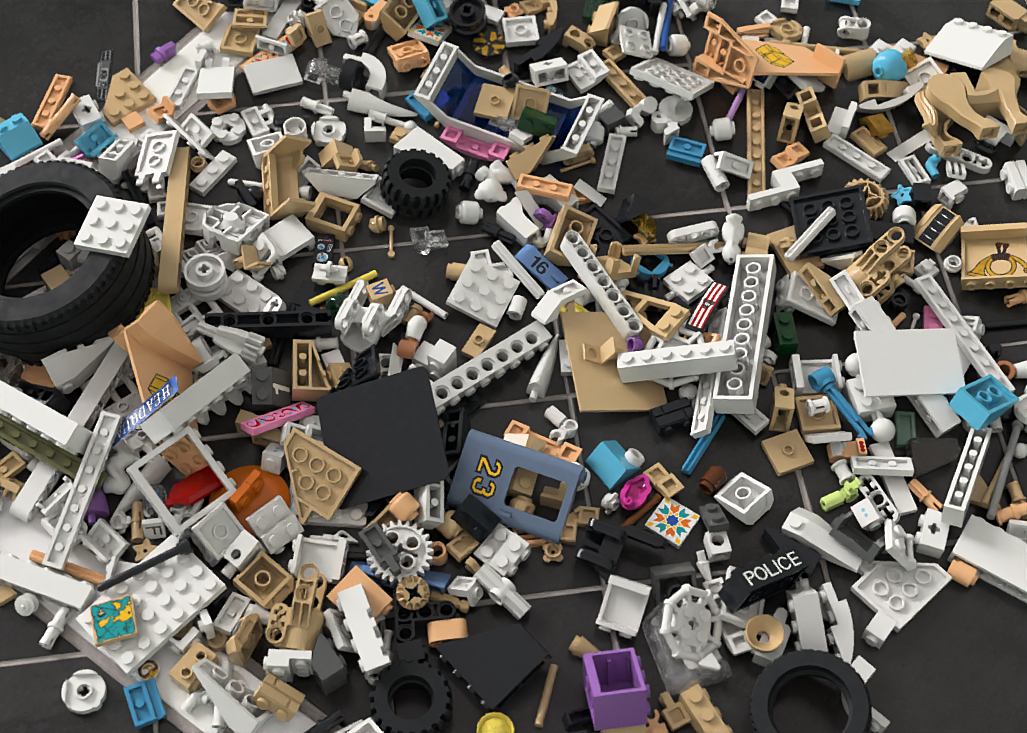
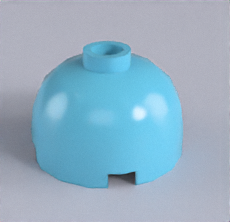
M889 49L878 54L872 64L875 78L877 80L891 81L904 79L907 73L906 61L903 62L901 58L903 55L895 49Z

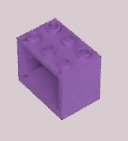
M634 648L583 654L584 690L595 731L647 724V715L651 713L650 704L647 701V698L650 697V688L648 684H645V672L640 670L641 659L640 656H636Z

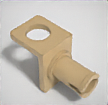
M242 245V256L233 259V263H235L233 266L236 269L244 267V270L259 271L272 265L271 262L259 261L256 246Z
M611 337L601 347L587 343L583 344L584 360L599 365H604L611 358L617 360L618 353L627 352V350L617 348L615 337ZM588 350L594 351L596 358H592Z

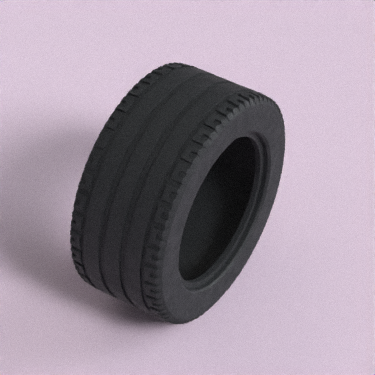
M48 160L47 162H34L31 165L25 164L23 167H16L15 170H8L7 173L0 174V355L8 360H13L16 363L20 362L23 365L28 364L29 366L36 365L41 367L43 365L42 359L60 350L66 349L68 352L77 349V345H92L95 340L108 337V332L120 324L124 327L128 326L136 320L135 317L141 313L140 310L145 306L144 302L148 300L147 296L150 295V288L153 286L155 258L152 245L144 228H142L129 258L90 251L81 267L58 287L31 297L12 298L4 296L8 274L18 258L28 248L50 235L64 231L80 230L97 195L125 200L115 185L106 176L102 175L99 171H95L93 168H89L86 165L82 166L80 163L75 164L71 161L68 163L67 161L60 162L55 160L52 162Z

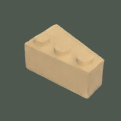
M293 339L291 401L317 402L320 397L328 395L331 385L327 381L325 370L322 368L313 340Z

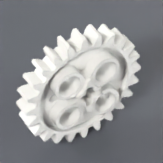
M398 520L397 525L390 521V527L382 524V531L386 537L398 540L392 544L397 553L403 551L398 555L400 561L397 562L402 573L394 577L389 568L383 570L371 552L367 550L366 556L369 557L367 564H372L370 571H376V578L382 575L383 583L390 579L391 585L395 581H398L399 584L401 580L408 576H417L419 574L424 577L423 569H430L428 563L433 562L431 555L434 554V549H431L433 543L428 541L429 534L423 535L424 528L417 530V523L411 527L409 520L406 521L405 525H402L400 520ZM410 543H416L418 545L415 548L408 547ZM404 562L412 563L410 567H404L402 564Z

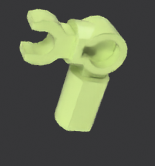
M855 477L851 483L845 482L844 487L840 491L822 497L820 504L823 510L827 512L843 505L844 501L849 503L857 499L859 496L858 488L862 485L859 479Z

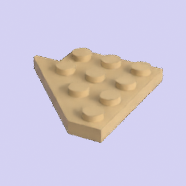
M293 427L283 447L300 524L305 526L313 511L331 521L362 471V468Z

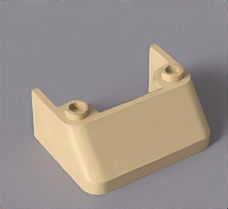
M285 134L263 155L261 161L264 213L270 214V220L285 219L291 214H294L296 217H302L316 206V202L307 201L302 198L299 199L297 169L305 161L303 150L312 143L311 139Z

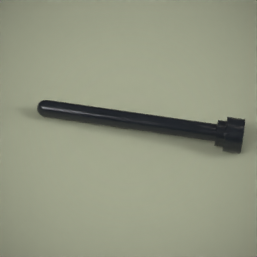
M184 537L179 540L176 547L98 584L97 590L103 592L178 554L188 555L194 552L189 539Z

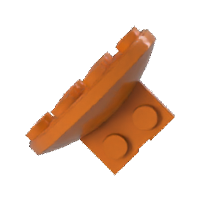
M256 465L239 467L225 474L227 478L231 477L235 481L237 488L235 493L224 503L245 530L254 538L258 539L247 523V517L278 495L283 498L288 508H290L289 489L280 475L261 470V466ZM222 487L210 494L209 504L225 494L227 489Z

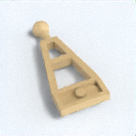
M627 290L622 292L626 300L640 302L633 310L641 320L643 327L667 342L691 315L688 309L676 303ZM649 305L668 310L655 326L641 315Z

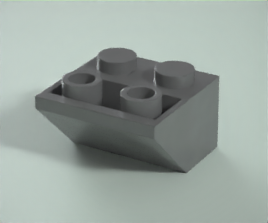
M321 633L317 638L311 667L316 682L325 696L348 682L346 676L348 670L345 667L347 664L341 654L337 656L332 640L330 638L326 639Z

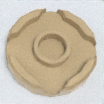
M778 18L773 20L770 25L771 35L780 41L787 39L790 42H796L802 37L803 28L794 20L790 22L786 18Z

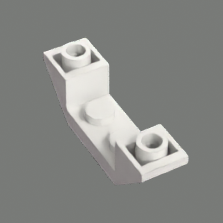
M572 279L548 290L532 311L531 316L546 325L558 319L560 306L574 300L583 307L595 301V298L586 287Z

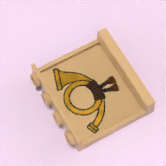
M1027 222L961 226L962 290L1027 288Z

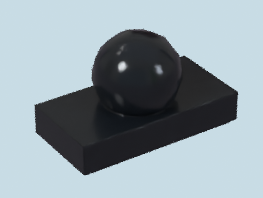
M241 179L236 180V191L243 203L258 210L257 203L263 198V190L259 186H250L247 189Z

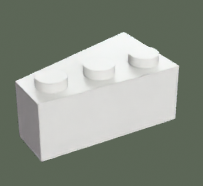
M811 587L787 590V605L792 618L791 628L793 634L795 633L797 641L794 642L795 651L814 649V651L822 650L828 652L818 592Z

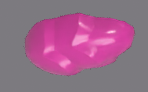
M641 474L625 483L624 488L620 492V502L624 509L633 511L645 504L652 490L649 476Z

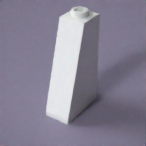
M418 126L393 146L394 154L397 152L400 154V151L405 149L407 151H410V149L421 151L423 149L427 153H434L435 157H440L444 161L443 164H446L449 168L451 180L462 175L465 170L463 157Z

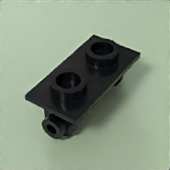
M652 274L649 280H645L644 295L663 300V281H660L657 274ZM649 305L645 312L661 313L662 308Z

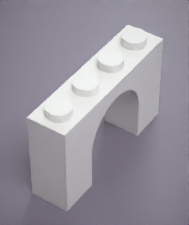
M551 174L545 177L546 179L557 181ZM572 193L569 202L530 194L536 204L547 205L557 213L560 212L565 204L577 210L579 207V199ZM516 196L507 205L501 206L497 210L496 223L503 227L505 231L517 237L516 241L524 247L526 244H533V238L539 236V228L524 215L525 208Z

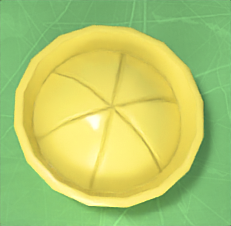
M492 712L480 719L477 724L476 733H514V725L505 714Z

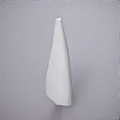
M352 88L351 92L346 90L343 92V97L349 98L347 106L349 111L369 114L370 109L383 114L388 113L387 117L418 115L415 112L385 102L365 91Z
M559 334L554 337L543 353L528 384L526 393L530 394L529 401L536 402L537 397H545L557 356Z
M157 455L141 471V474L152 489L172 469L164 456ZM134 481L114 514L120 510L126 513L131 509L132 502L140 501L144 497Z

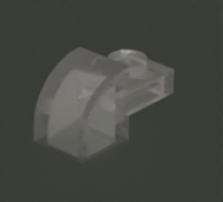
M315 58L307 63L303 79L319 85L321 81H325L338 86L341 68L327 64L328 59Z
M428 226L410 228V237L418 253L428 255L430 250L448 247L449 243L444 230L429 231Z

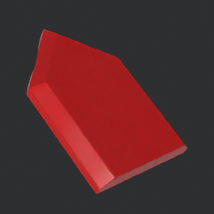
M207 465L174 484L164 505L166 508L173 507L174 504L192 506L224 487V485L210 466Z

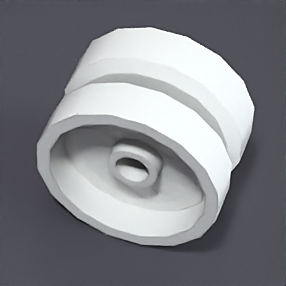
M202 253L190 258L185 264L183 273L188 291L194 299L204 302L214 301L222 297L228 290L229 282L225 265L219 256L211 253Z

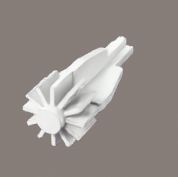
M202 321L198 323L196 328L197 332L212 337V342L231 354L237 352L242 360L252 364L256 363L258 357L262 358L266 349L263 346L266 337L253 332L249 333L242 329L222 325L217 328Z

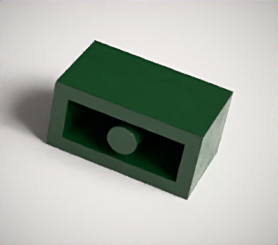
M525 106L517 129L538 137L546 134L551 136L553 135L558 118Z
M792 311L773 313L770 329L777 357L796 354L799 342Z

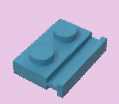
M673 135L665 159L700 167L707 144Z
M154 676L149 680H143L123 688L136 729L158 722L162 718H167Z

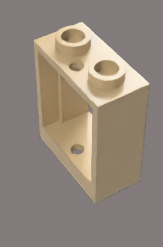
M320 191L315 200L316 206L305 217L306 228L320 234L335 235V239L346 242L349 236L353 235L356 224L362 219L360 204ZM327 207L349 214L343 227L320 219Z

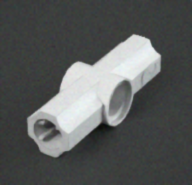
M487 562L473 576L489 591L490 598L498 605H503L517 620L530 609L531 605L516 592L514 584L509 579L501 577Z

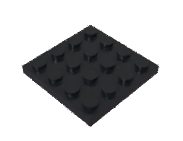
M862 184L789 198L797 240L827 207H832L836 210V215L799 254L800 259L869 247L874 244Z

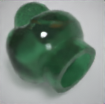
M342 293L330 296L326 300V307H320V310H331V316L332 312L337 314L347 297Z

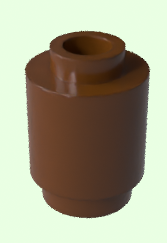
M711 466L700 479V490L707 495L716 493L727 479L726 471L721 466Z

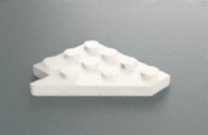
M863 560L858 570L862 577L850 590L876 614L880 611L897 622L894 630L898 633L952 580L953 577L937 563H916L917 567L914 570H907L899 562L873 561L869 564Z

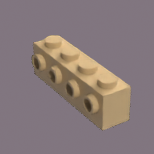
M699 683L680 693L678 702L681 701L691 717L690 723L697 733H733L730 726L725 725L722 721L719 709L711 704L710 696L706 689H702Z

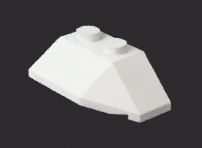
M308 167L304 172V176L319 193L321 191L336 197H344L346 200L359 198L375 185L379 178L377 174Z

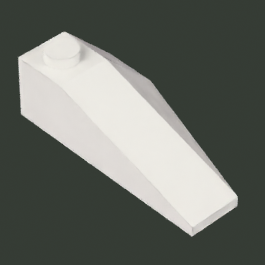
M108 336L95 340L89 346H84V344L77 345V349L72 351L60 350L41 361L55 388L59 389L63 395L69 394L97 371L115 341Z
M800 507L790 512L781 528V534L788 538L796 539L807 548L815 549L821 554V558L853 572H858L864 559L829 535L832 528L817 514Z
M206 658L192 666L193 672L221 716L235 733H256L273 715L267 709H260L256 702L251 700L255 692L245 687L246 682L239 679V681L232 679L228 676L226 670Z

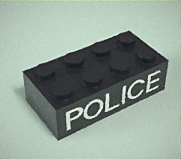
M795 545L787 549L783 547L773 555L771 553L765 555L760 561L753 560L746 567L742 568L739 566L730 573L731 577L722 583L723 587L717 594L731 614L792 587L809 567V564Z

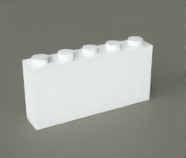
M972 514L947 561L952 563L953 559L956 561L960 560L977 569L976 574L979 575V578L1027 603V543L1021 538L1012 536L1002 528L993 526L983 518Z

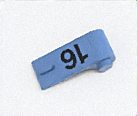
M526 244L514 256L525 270H528L549 290L568 280V277L545 258L534 245Z

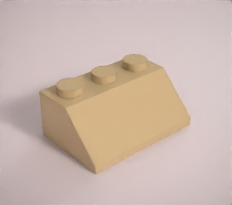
M388 0L379 11L384 31L396 42L408 32L419 17L412 0Z
M565 204L557 215L543 256L558 266H572L560 248L566 232L571 230L578 232L589 247L598 219Z
M505 434L503 438L504 440L544 453L547 444L546 440L529 434ZM517 467L514 471L507 496L517 498V495L530 498L538 473Z

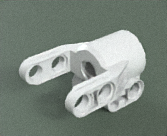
M357 280L349 297L344 300L335 317L334 325L342 333L340 338L343 344L357 353H361L373 344L377 345L381 336L384 337L400 324L412 299V290L410 288L402 287L398 289L386 312L384 311L383 304L372 302L368 308L363 307L367 299L366 286L369 283L366 280Z

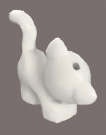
M496 160L491 163L490 168L482 166L477 170L475 178L482 183L479 184L474 195L476 199H483L486 202H506L507 195L503 191L501 184H512L516 190L518 180H515L509 168L504 166L500 160Z

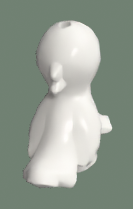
M736 213L727 215L726 222L722 227V240L725 242V246L722 248V257L729 265L736 263L737 255H741L739 245L743 241L745 232L744 225L741 223L743 218Z

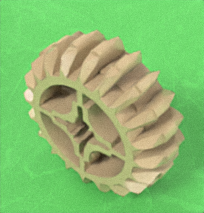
M860 178L858 181L854 179L852 182H848L844 187L862 184L869 220L876 221L877 218H881L885 214L889 205V194L886 193V188H882L881 184L877 185L875 180L873 182L869 181V178L866 181Z

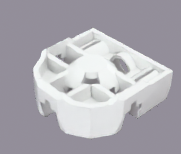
M241 202L236 204L226 203L219 206L214 205L204 213L202 222L203 237L210 245L219 240L221 249L240 256L242 254V245L252 246L257 240V235L269 229L270 214L256 210V208Z

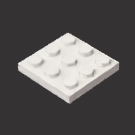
M97 195L77 235L74 246L78 249L129 258L151 211L150 205Z
M471 256L445 304L496 330L521 281Z

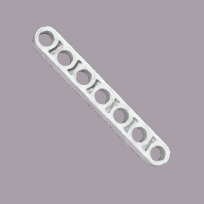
M573 230L566 232L560 248L622 338L627 341L629 337L638 336L643 328L639 317L581 235Z

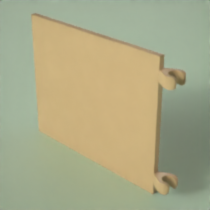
M574 300L564 305L565 312H560L580 412H648L652 408L667 404L664 387L657 382L645 380L622 383L616 359L611 358L604 365L585 361L583 355L584 343L601 347L611 337H615L617 348L627 350V341L622 338L605 312H575ZM631 300L629 305L634 309L639 303ZM643 312L641 315L647 319L646 312ZM643 327L638 336L643 341L644 349L651 337V332ZM588 350L589 355L592 358H596L594 351Z

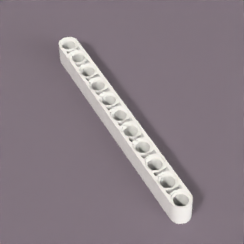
M116 342L110 348L67 417L88 430L91 429L131 364L129 353ZM39 461L10 508V515L31 523L41 509L35 504L38 501L43 503L48 498L63 473Z

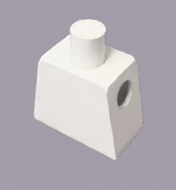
M244 529L224 553L223 557L228 561V564L220 572L230 580L237 571L241 573L261 551L266 554L268 552L256 538Z

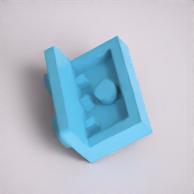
M100 120L73 142L81 152H84L83 155L87 159L91 157L95 159L103 153L101 150L105 146L109 148L115 142L114 139L118 135L116 133L112 134L105 123Z

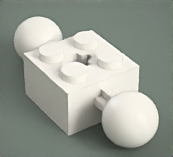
M853 353L845 360V370L849 375L856 378L846 381L843 389L844 397L864 422L873 421L871 424L873 429L872 438L879 443L889 442L893 439L896 432L893 422L887 419L892 417L897 406L894 397H864L857 353Z

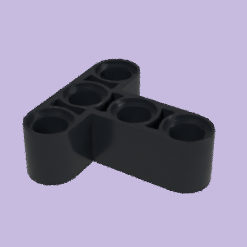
M397 587L394 589L393 599L397 644L415 640V629L427 628L429 622L456 618V608L451 601L427 602L420 609L409 610L400 605L396 597ZM405 588L407 592L410 593V598L408 600L410 601L413 598L411 589ZM444 611L451 612L448 616H444L441 613ZM423 613L430 614L427 618H423L420 615ZM405 614L408 615L409 618L403 620L400 619V616ZM404 634L411 635L409 639L401 638Z

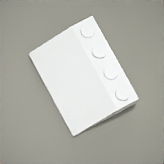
M955 18L944 25L924 50V54L983 71L1012 54L1014 35L1004 30H995L990 26H980L975 22H966L961 18Z

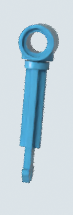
M824 366L808 376L811 387L816 392L821 391L828 395L859 434L858 438L867 440L866 434L870 437L873 436L872 427L869 428L836 388L834 384L836 379L829 367Z

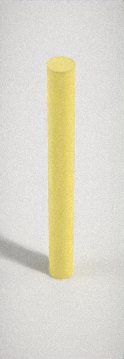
M373 270L345 283V285H340L309 299V303L311 306L317 305L352 289L357 280L369 281L378 277L376 270Z

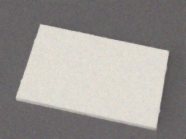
M954 328L853 332L864 397L956 394L959 388L965 386Z

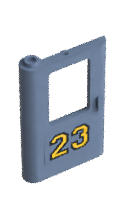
M471 429L467 435L446 504L457 509L465 498L472 494L501 518L500 523L502 525L559 545L578 486L581 483H585L587 472H585V467ZM517 467L567 484V490L555 522L505 504L513 474Z

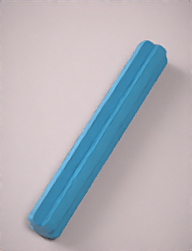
M715 413L711 433L700 437L682 466L681 471L683 473L691 475L725 420V414Z

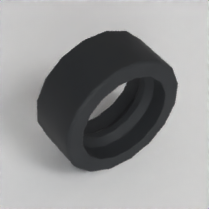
M351 58L344 62L338 82L341 90L351 92L352 88H359L364 74L363 62Z

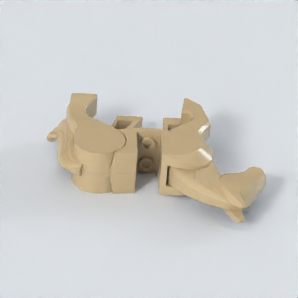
M1013 39L1011 55L981 71L975 89L966 72L933 75L928 80L927 86L915 94L914 102L924 119L922 128L929 133L932 144L937 149L941 158L960 154L963 142L952 137L947 132L954 121L971 131L978 140L997 138L1000 125L991 119L985 118L987 115L1007 122L1011 136L1017 135L1015 141L1019 146H1022L1026 141L1027 111L1018 104L1017 92L1020 86V77L1027 78V50L1019 49L1016 45V40Z

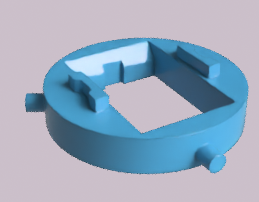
M654 255L663 261L652 272L639 265L636 276L649 279L652 274H657L661 278L667 273L668 267H673V264L669 263L667 255ZM630 256V260H629V265H630V266H631V263H632L633 256Z

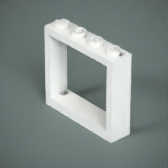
M189 425L126 469L128 475L175 537L211 512L221 502L229 499L237 488L235 481L231 477L227 478L225 475V468L221 462H216L211 456L213 452L207 444L203 445L200 441L201 435L196 428L192 429ZM187 435L227 489V492L179 525L138 469Z

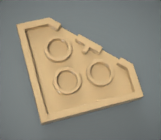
M125 68L112 76L103 115L113 127H116L122 123L121 118L134 111H137V113L156 103L157 99L128 68Z

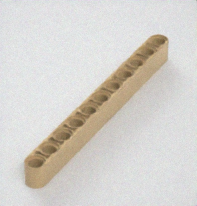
M190 147L176 148L172 168L168 176L158 276L159 294L180 293L191 170Z

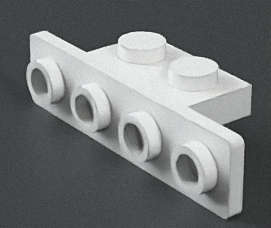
M166 113L163 115L167 120L166 124L172 129L176 128L180 137L186 138L188 140L187 144L193 149L198 150L197 154L205 160L207 158L210 160L215 158L205 148L216 134L195 114L191 113L182 125Z

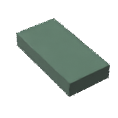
M895 411L896 448L916 449L915 412Z

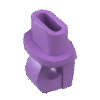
M171 41L161 47L158 46L155 52L150 54L151 59L156 64L166 63L168 58L175 55L176 44Z
M541 208L537 209L533 214L536 219L544 224L543 227L545 229H553L557 218L556 213L552 215L547 209Z

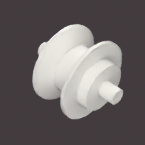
M24 593L15 601V609L22 616L32 614L39 607V600L33 593Z

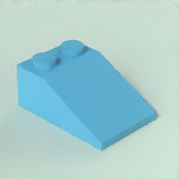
M989 374L959 388L948 405L957 415L965 419L972 428L979 431L989 426L1020 399L994 376Z

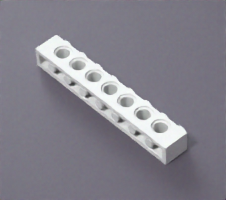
M536 320L433 382L431 387L437 415L444 412L445 407L456 405L463 396L469 397L472 395L476 388L487 386L494 377L500 378L506 373L507 369L516 368L521 363L520 361L524 359L526 361L529 360L538 350L540 352L544 351L549 346L552 335L542 323ZM437 395H442L444 399L439 398Z

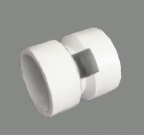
M292 117L284 122V134L308 139L307 127L303 119Z

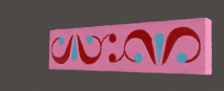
M301 401L241 422V430L255 436L283 426L287 421L294 422L315 414V407Z

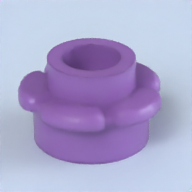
M636 335L635 337L628 338L627 350L634 352L643 349V341L639 336Z

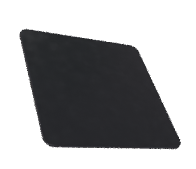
M425 367L412 368L334 392L318 399L317 409L324 446L362 468L339 509H348L389 497L399 492H406L437 483L448 478L449 467L429 373Z

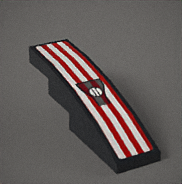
M712 281L693 309L684 328L703 334L713 322L723 299L729 293L730 287Z

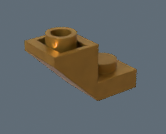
M882 113L859 119L860 125L866 124L869 127L871 137L878 136V139L889 137L888 133L895 132L894 127Z

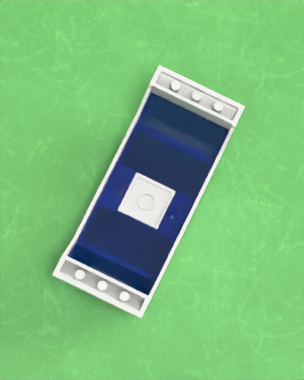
M443 41L414 92V98L445 128L448 125L463 130V135L492 145L495 141L511 146L509 153L513 154L517 151L521 153L525 151L524 147L530 143L535 145L540 142L539 138L541 137L533 135L532 140L523 146L508 138L509 132L517 128L519 120L511 119L510 116L508 122L474 116L473 112L483 83L504 87L502 78L505 75L475 65L459 50V46ZM522 81L518 82V84L533 86ZM551 92L547 114L558 118L553 132L556 138L541 160V165L577 157L604 103V98L588 93L587 96L569 99Z

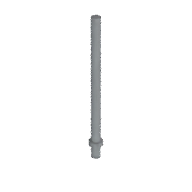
M1017 417L1012 423L1013 430L986 517L990 520L995 519L1020 431L1024 429V423Z

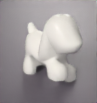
M123 439L112 447L117 453L106 460L102 470L108 474L103 484V490L106 494H125L131 486V480L126 474L125 468L141 459L128 448Z

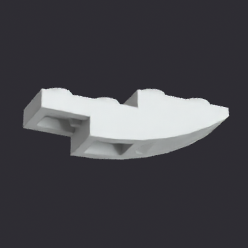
M831 582L822 584L819 588L820 591H818L820 601L825 603L828 610L826 611L829 623H833V626L826 630V640L829 646L833 647L834 655L842 658L844 662L851 664L854 648V630L850 609L846 599L838 602Z

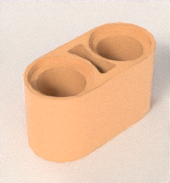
M454 618L429 622L427 624L429 646L436 648L439 644L468 637L466 619Z

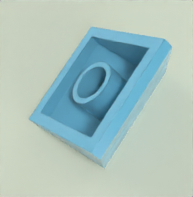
M616 440L601 441L585 461L586 465L610 491L641 470V467L633 466L626 460V451Z

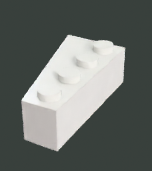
M362 584L338 592L339 599L335 601L339 611H344L346 619L343 622L347 632L351 631L353 639L350 641L354 652L358 651L361 659L358 660L362 673L366 672L370 676L388 669L392 662Z

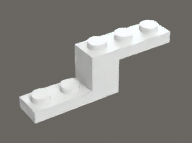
M822 159L772 171L770 184L773 188L749 194L746 203L748 212L776 206L781 201L790 202L789 198L799 196L800 186L798 182L822 176L824 166Z

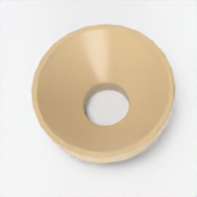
M760 614L748 621L745 628V638L748 645L755 651L771 653L782 644L784 629L782 624L773 616ZM765 633L769 641L767 643L759 642L757 634Z

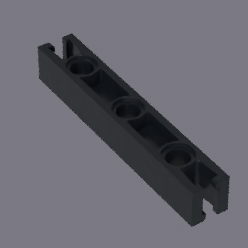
M331 310L205 313V323L217 328L222 325L242 329L266 338L331 336L332 330ZM205 335L206 340H213L212 337Z

